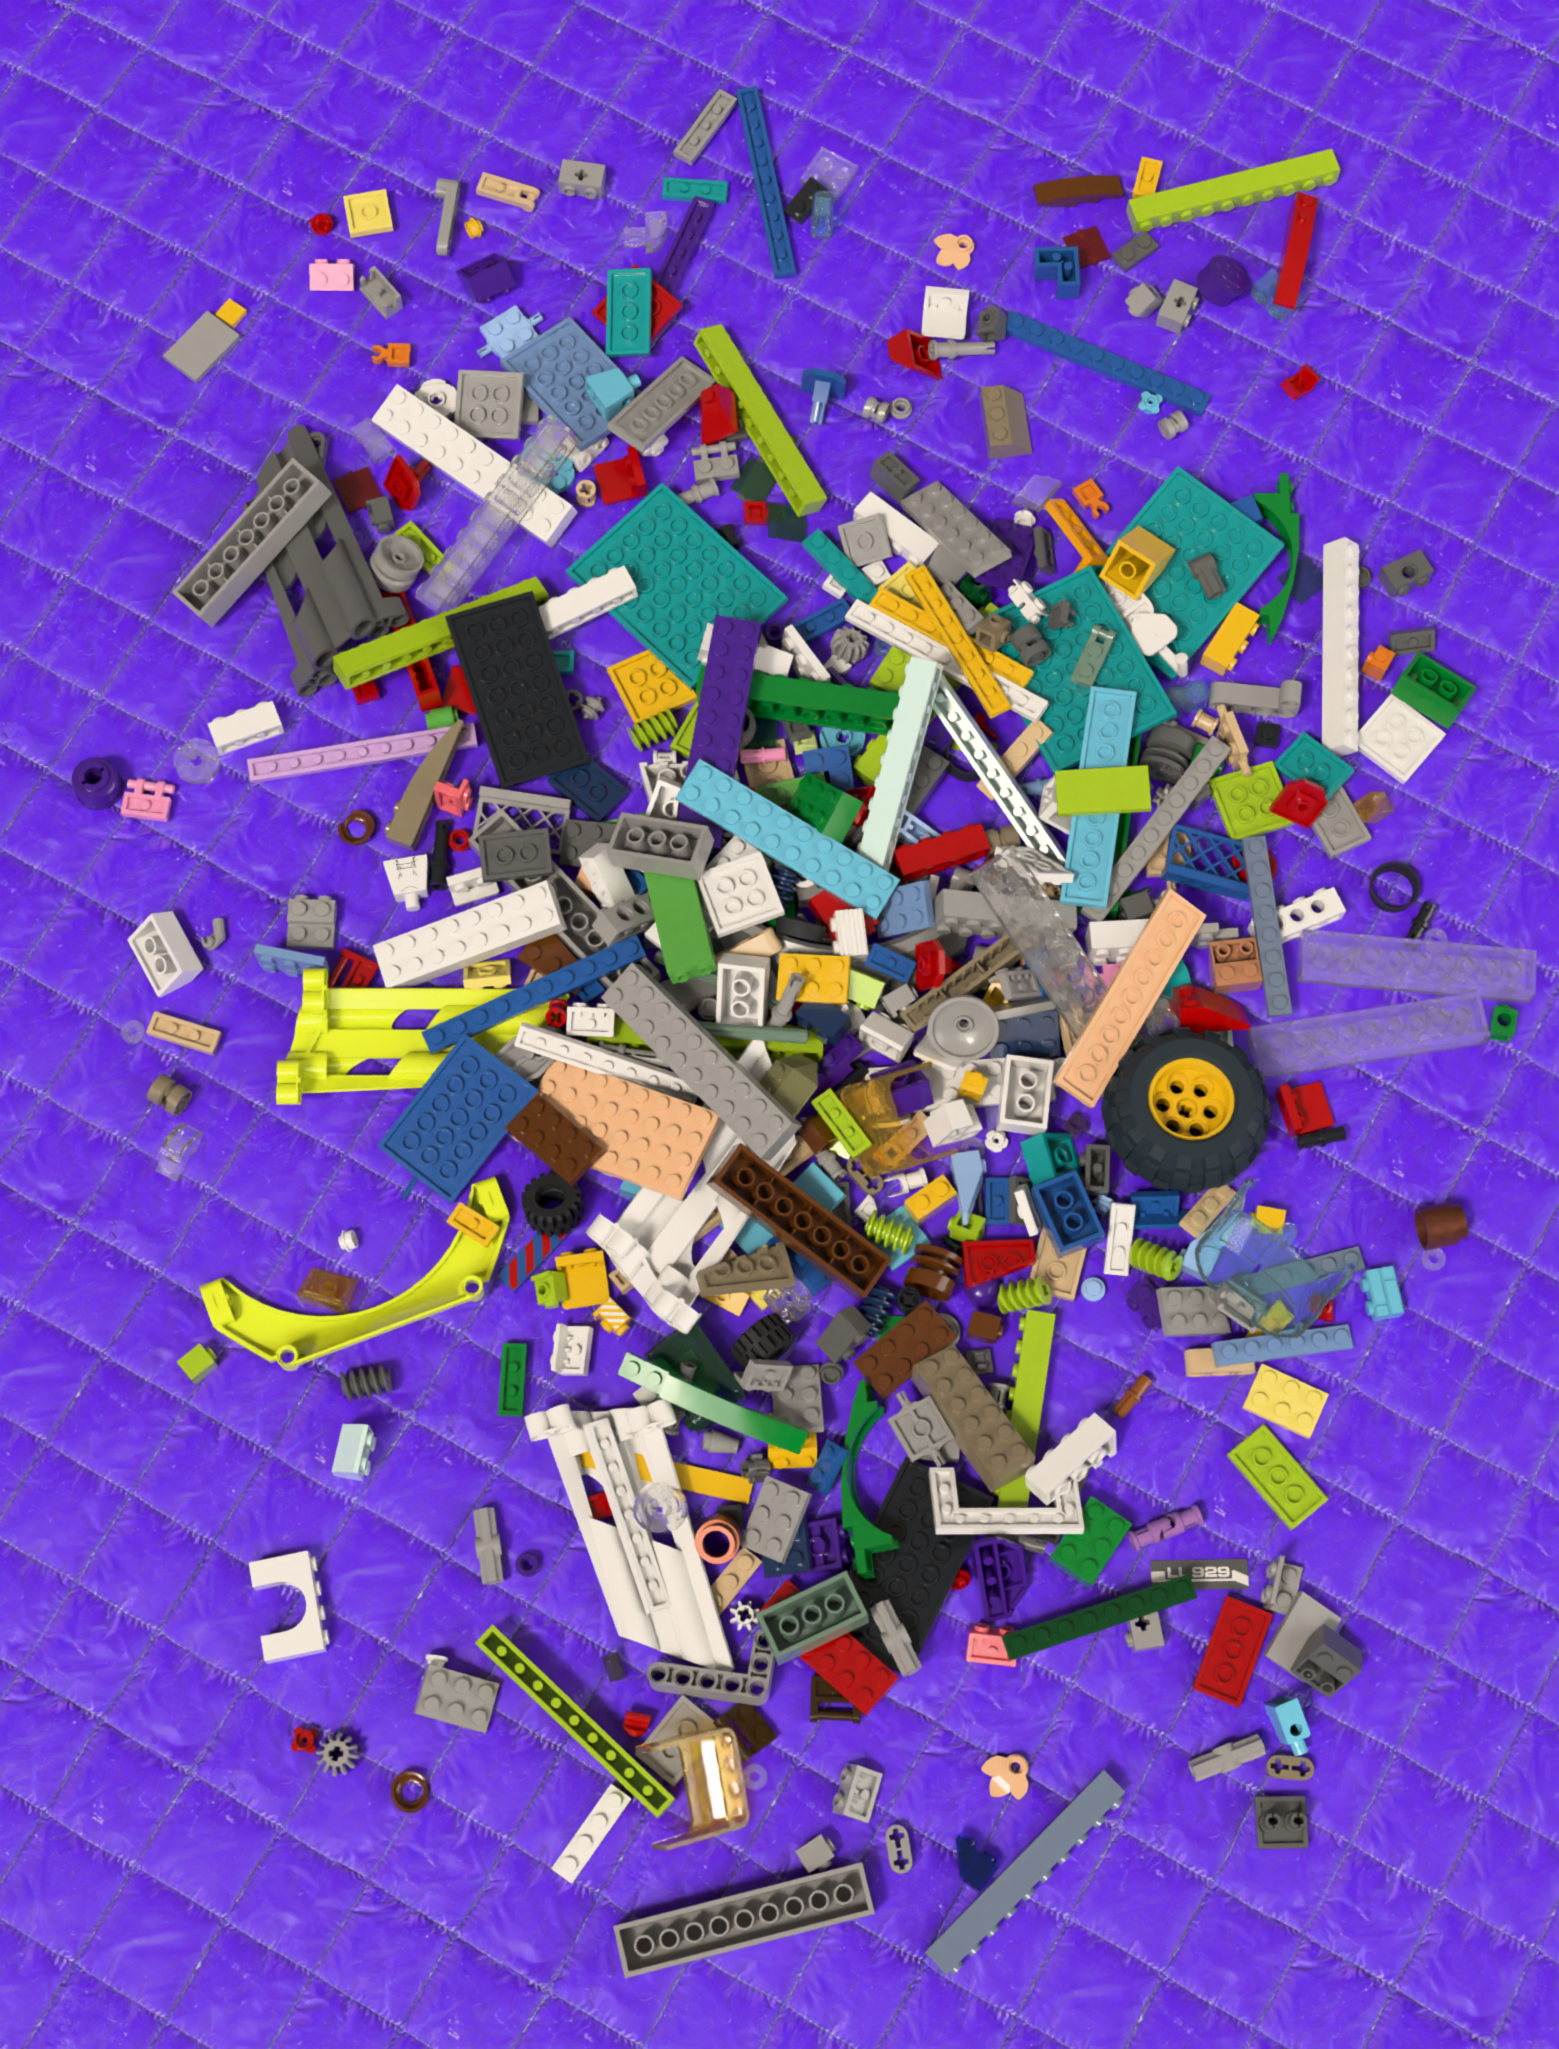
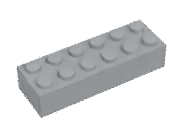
M942 889L932 900L935 927L929 928V931H936L937 934L942 935L959 933V936L962 937L980 935L984 939L1003 937L1009 931H1012L1017 939L1033 943L1041 941L1047 942L1048 945H1053L1058 939L1068 937L1077 929V907L1061 904L1060 900Z

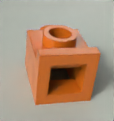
M1379 645L1376 652L1371 650L1360 672L1381 682L1395 653Z

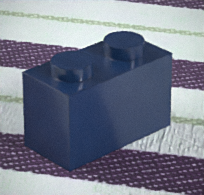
M803 1003L795 1012L800 1028L808 1030V1032L812 1031L822 1043H830L834 1047L837 1046L852 1027L850 1016L832 1004Z

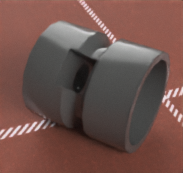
M1035 624L1021 627L1010 637V642L1015 650L1020 652L1019 656L1026 667L1040 664L1051 654L1050 648L1045 640L1041 639L1042 636Z

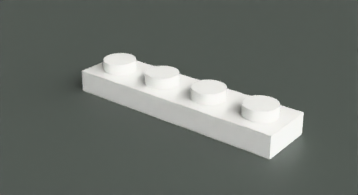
M610 1784L551 1869L573 1884L632 1799Z

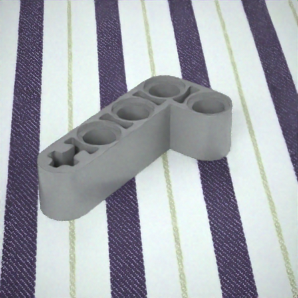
M1285 680L1281 683L1280 688L1230 682H1213L1210 684L1209 708L1216 710L1217 706L1225 704L1227 712L1233 711L1235 713L1293 718L1297 715L1301 705L1302 683L1296 680Z

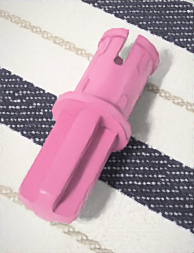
M784 746L767 749L761 747V749L740 752L741 764L763 763L765 765L766 762L786 761Z

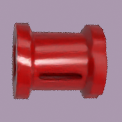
M554 999L549 1003V1010L546 1012L545 1018L552 1027H561L566 1022L569 1004L564 999Z

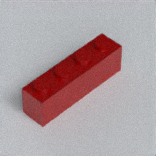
M968 824L961 830L955 832L949 830L936 838L926 837L913 845H901L894 850L893 861L901 882L905 883L988 857L991 847L982 824Z

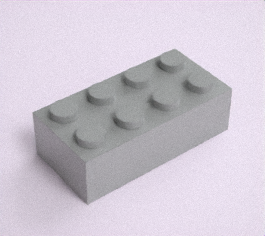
M621 812L606 852L615 867L700 880L714 839L709 827L705 825Z

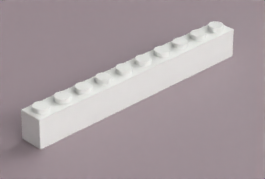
M1346 537L1323 545L1322 745L1338 757L1357 752L1359 740V544Z

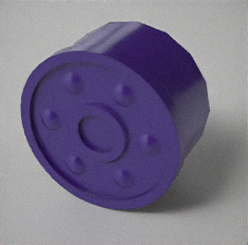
M1225 255L1214 256L1199 271L1196 277L1201 295L1209 303L1216 306L1224 307L1228 305L1233 299L1242 294L1247 287V280L1241 267Z
M100 757L87 758L74 768L71 776L72 786L78 801L83 806L91 810H104L113 806L120 799L123 792V781L113 764L107 759Z

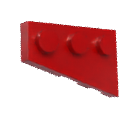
M1033 1239L965 1241L961 1244L966 1289L1033 1266L1036 1262Z

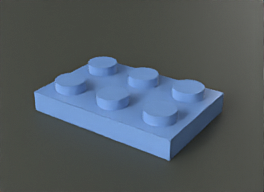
M929 880L895 887L877 917L879 921L877 925L878 939L935 927Z
M256 944L254 954L260 967L266 972L276 973V971L285 972L288 976L299 977V975L303 976V968H327L328 979L330 977L331 971L325 957Z

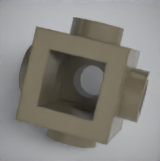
M992 612L977 625L975 644L992 653L996 652L1010 640L1011 621Z

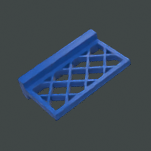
M1178 824L1173 827L1170 832L1165 866L1161 871L1160 879L1245 902L1250 900L1248 884L1240 881L1236 875L1239 871L1245 870L1244 859L1239 853L1242 851L1241 841ZM1176 833H1184L1189 842L1181 846L1176 839ZM1200 838L1206 839L1211 847L1202 851L1196 841ZM1190 844L1198 853L1192 859L1188 857L1183 849ZM1221 844L1228 845L1233 853L1224 857L1218 846ZM1211 850H1214L1220 861L1213 865L1205 855ZM1178 851L1185 860V863L1182 865L1171 863L1173 854ZM1234 855L1242 865L1235 871L1227 861ZM1200 857L1207 866V869L1203 871L1197 870L1192 863ZM1221 863L1229 872L1225 877L1219 876L1214 869Z

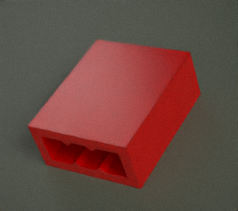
M826 890L810 898L808 906L821 926L827 927L825 932L832 942L836 941L835 932L830 930V918H833V914L837 910L855 908ZM864 914L866 937H869L877 931L875 928L879 921Z

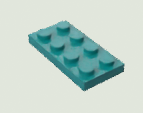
M651 268L607 270L606 355L608 357L651 356Z

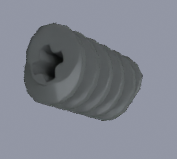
M380 1364L378 1372H375L372 1366H369L368 1374H365L363 1369L359 1368L358 1376L354 1374L353 1370H350L349 1378H346L344 1373L340 1372L344 1398L347 1396L350 1402L354 1400L355 1394L362 1400L364 1392H366L369 1398H372L374 1390L379 1396H382L384 1388L388 1394H392L393 1384L389 1365L387 1370H384Z

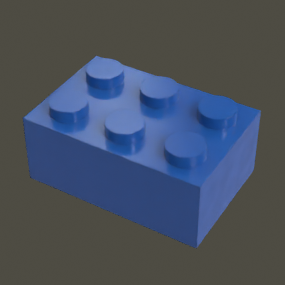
M1077 1170L1032 1187L1030 1192L1058 1259L1103 1241L1105 1233Z

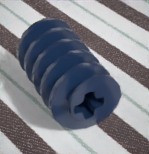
M775 865L774 868L779 873L771 874L770 876L775 880L773 884L782 907L787 910L789 906L785 901L793 900V897L788 892H796L797 889L792 883H800V880L795 876L799 874Z
M876 1284L868 1293L869 1297L863 1299V1303L866 1306H860L859 1309L864 1318L872 1325L866 1333L869 1338H875L874 1334L882 1335L878 1325L885 1326L886 1322L881 1317H889L890 1314L885 1311V1308H893V1305L888 1300L897 1299V1296L890 1290Z

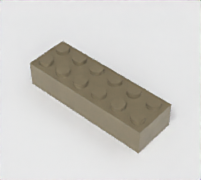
M954 1344L913 1365L912 1382L924 1398L930 1395L955 1437L954 1441L991 1493L1026 1474L1027 1470L1034 1465L1035 1455Z

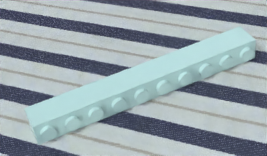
M911 656L910 661L905 666L906 677L904 684L899 689V704L893 711L894 722L892 729L887 734V749L881 756L880 763L882 767L880 774L875 779V794L869 801V816L864 821L862 828L864 835L862 842L858 844L856 850L857 854L888 873L944 667L938 662Z
M942 674L933 704L934 711L1026 845L1039 851L1062 867L1065 866V851L1045 822L1038 818L1039 813Z

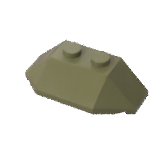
M800 1054L781 1058L774 1062L759 1083L795 1118L818 1088V1064Z

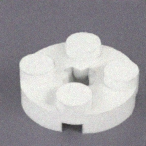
M431 379L424 382L418 392L416 390L414 396L447 419L455 416L457 391L453 386L451 387L447 384L446 381ZM434 397L442 400L439 404L431 403L434 401Z

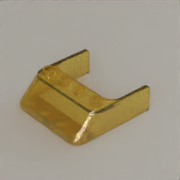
M925 1061L849 1084L841 1091L842 1105L872 1143L871 1148L858 1156L861 1168L865 1174L879 1176L897 1172L959 1153L956 1147H952L923 1157L914 1158L906 1144L891 1094V1082L898 1076L933 1066L931 1061Z
M719 1727L686 1732L635 1747L636 1752L652 1753L676 1746L680 1753L691 1818L690 1827L682 1835L652 1843V1849L671 1850L735 1831L747 1825L750 1812L737 1736L733 1729Z

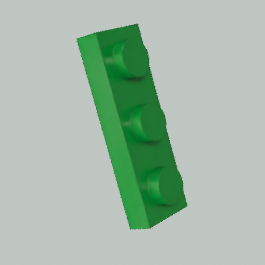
M502 1343L499 1417L523 1418L527 1344Z

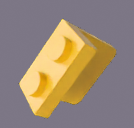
M590 1248L584 1250V1253L581 1254L564 1252L560 1254V1257H555L557 1272H564L568 1293V1301L562 1302V1307L565 1310L602 1305L610 1298L603 1250L598 1251L597 1248Z
M816 1432L808 1434L799 1455L768 1444V1461L770 1462L771 1469L814 1467L817 1461Z

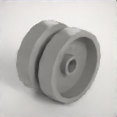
M391 534L379 540L375 551L368 561V567L379 588L392 593H401L407 591L413 585L416 576L423 567L424 557L418 545L402 535Z

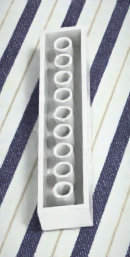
M396 384L371 419L379 429L425 461H428L435 468L550 548L555 545L578 513L570 503L398 384Z

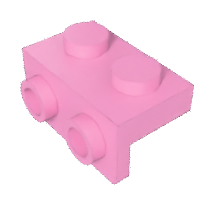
M315 259V264H309L310 290L355 291V264H350V259H337V264H328V259Z

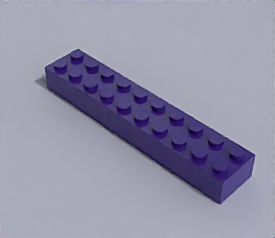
M715 615L685 781L699 759L729 777L735 778L762 631L761 622ZM680 804L677 821L708 826L714 839L711 851L720 852L725 830L685 805Z

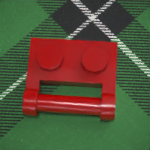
M343 948L339 954L340 959L328 979V988H337L335 986L349 961L354 963L340 988H369L380 968L379 964Z

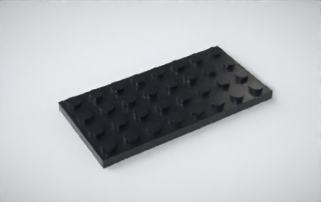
M533 591L445 616L501 789H507L589 764L590 761Z
M905 1457L873 1522L879 1530L899 1540L900 1548L872 1554L875 1578L864 1579L855 1572L853 1564L848 1572L869 1618V1623L849 1632V1634L889 1669L900 1674L901 1672L892 1654H889L880 1636L881 1631L871 1615L870 1608L881 1601L889 1599L899 1622L903 1623L912 1643L910 1644L914 1652L919 1657L970 1552L971 1542L975 1541L978 1535L935 1534L929 1481L930 1467L917 1461L911 1463L908 1457ZM956 1480L959 1508H991L995 1500L994 1497Z

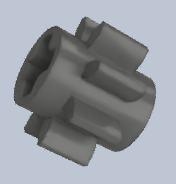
M762 1453L746 1455V1460H743L740 1465L741 1475L743 1478H749V1484L764 1482V1477L766 1475L769 1476L771 1470L770 1462L768 1459H762Z

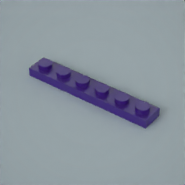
M694 196L655 279L672 296H674L712 215L715 208V202Z

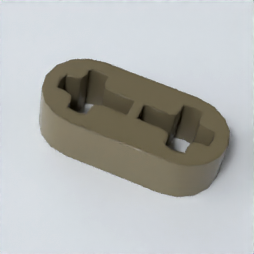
M858 1156L854 1160L850 1158L846 1166L849 1177L864 1194H869L871 1197L879 1195L883 1189V1180L863 1157ZM853 1163L856 1165L862 1164L861 1171L864 1173L863 1175L858 1170L852 1171ZM866 1178H868L872 1183L875 1181L878 1182L876 1190L874 1188H867L869 1183L866 1180Z
M1274 1755L1266 1761L1265 1771L1267 1775L1274 1779L1306 1781L1312 1777L1314 1765L1309 1759L1304 1757ZM1279 1760V1765L1287 1766V1770H1280L1276 1774L1275 1769L1271 1768L1270 1765ZM1302 1762L1304 1767L1308 1768V1772L1300 1776V1772L1292 1770V1766H1300Z

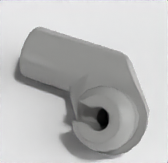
M223 918L212 920L213 933L202 940V945L207 950L217 949L225 940L226 934Z

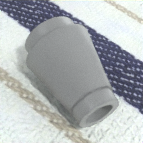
M714 1429L711 1431L705 1430L702 1449L707 1450V1453H737L739 1439H734Z

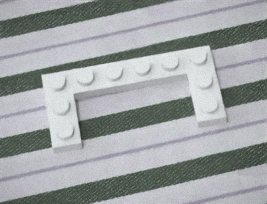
M930 1467L929 1469L935 1534H1083L1084 1532L1078 1482L1074 1480L1071 1482L1070 1489L1054 1500L1055 1508H959L954 1467Z

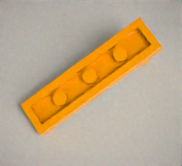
M1047 498L1043 506L1083 557L1073 573L1089 565L1091 567L1094 565H1105L1108 560L1107 555L1064 499Z

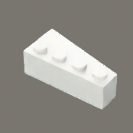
M707 623L697 658L704 666L707 663L713 631V624ZM763 645L762 648L758 647L754 671L762 672L765 675L775 676L776 674H781L787 677L793 654L769 645Z
M661 776L657 781L645 816L677 821L681 803L676 801L675 797L683 784Z

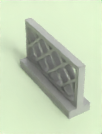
M480 786L473 835L500 810L503 809L505 811L510 807H514L521 815L513 819V821L516 823L524 818L530 826L527 830L535 829L545 821L553 830L549 833V838L555 834L560 840L559 850L551 849V855L560 856L565 821L570 817L573 804L569 799ZM484 803L494 804L498 811L489 818H486L482 812ZM532 811H539L543 818L532 826L526 815ZM555 814L564 815L563 824L556 829L548 820ZM562 829L561 837H560V835H559L557 832Z

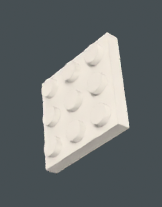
M1391 694L1359 730L1358 751L1404 785L1443 740L1446 733L1408 704Z
M761 851L704 870L701 879L696 880L718 938L785 915Z

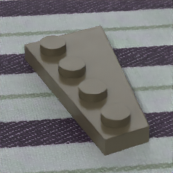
M782 1242L776 1243L774 1247L768 1249L766 1247L759 1249L756 1253L748 1256L736 1257V1260L729 1263L722 1262L702 1269L696 1274L702 1297L794 1287L796 1282L785 1244Z

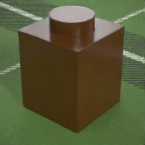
M812 1115L804 1122L805 1126L799 1132L815 1155L832 1148L838 1141L820 1115Z
M973 1310L966 1338L994 1345L996 1339L1001 1340L1004 1325H1000L1001 1317Z

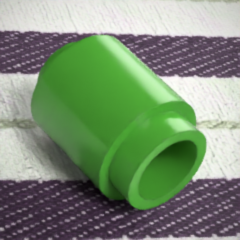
M451 705L431 709L430 712L424 713L428 730L453 726L459 720L457 710H452Z

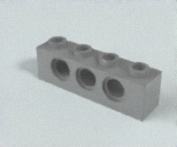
M649 893L637 894L626 902L622 900L613 907L602 908L596 914L597 918L592 926L608 947L647 931L655 923Z

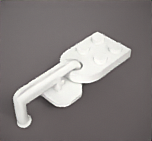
M1105 580L1102 581V586L1144 656H1152L1158 653L1180 677H1186L1188 673L1187 654L1181 652L1175 655L1166 646L1177 636V627L1165 614H1154L1153 605L1144 594L1135 601Z

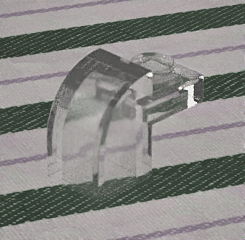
M666 211L645 212V227L623 228L624 247L638 248L646 246V254L658 251L667 239Z
M184 1122L176 1126L167 1136L159 1151L161 1157L156 1171L174 1181H178L181 1178L187 1159L196 1153L203 1132Z

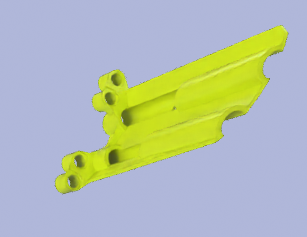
M303 968L302 1005L296 1021L293 1043L286 1060H277L276 1103L277 1105H301L302 1093L422 1088L455 1045L431 1055L421 1033L425 1030H394L392 1025L395 1019L408 1009H441L428 1025L427 1029L517 988H482L480 990H470L469 988H328L327 968ZM567 993L556 999H564L567 1002L570 995ZM550 1002L471 1038L492 1055H495L513 1037L517 1036L522 1022L540 1028L548 1026L545 1016L549 1010ZM367 1059H401L390 1075H346L350 1069Z

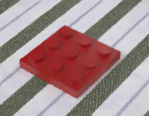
M634 264L630 269L639 267L636 264ZM653 279L651 343L683 308V305ZM607 295L591 312L604 326H606Z

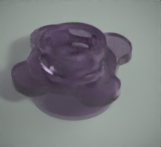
M1073 1113L1067 1121L1064 1120L1061 1124L1062 1129L1067 1130L1074 1140L1079 1139L1083 1132H1088L1090 1129V1125L1079 1113Z

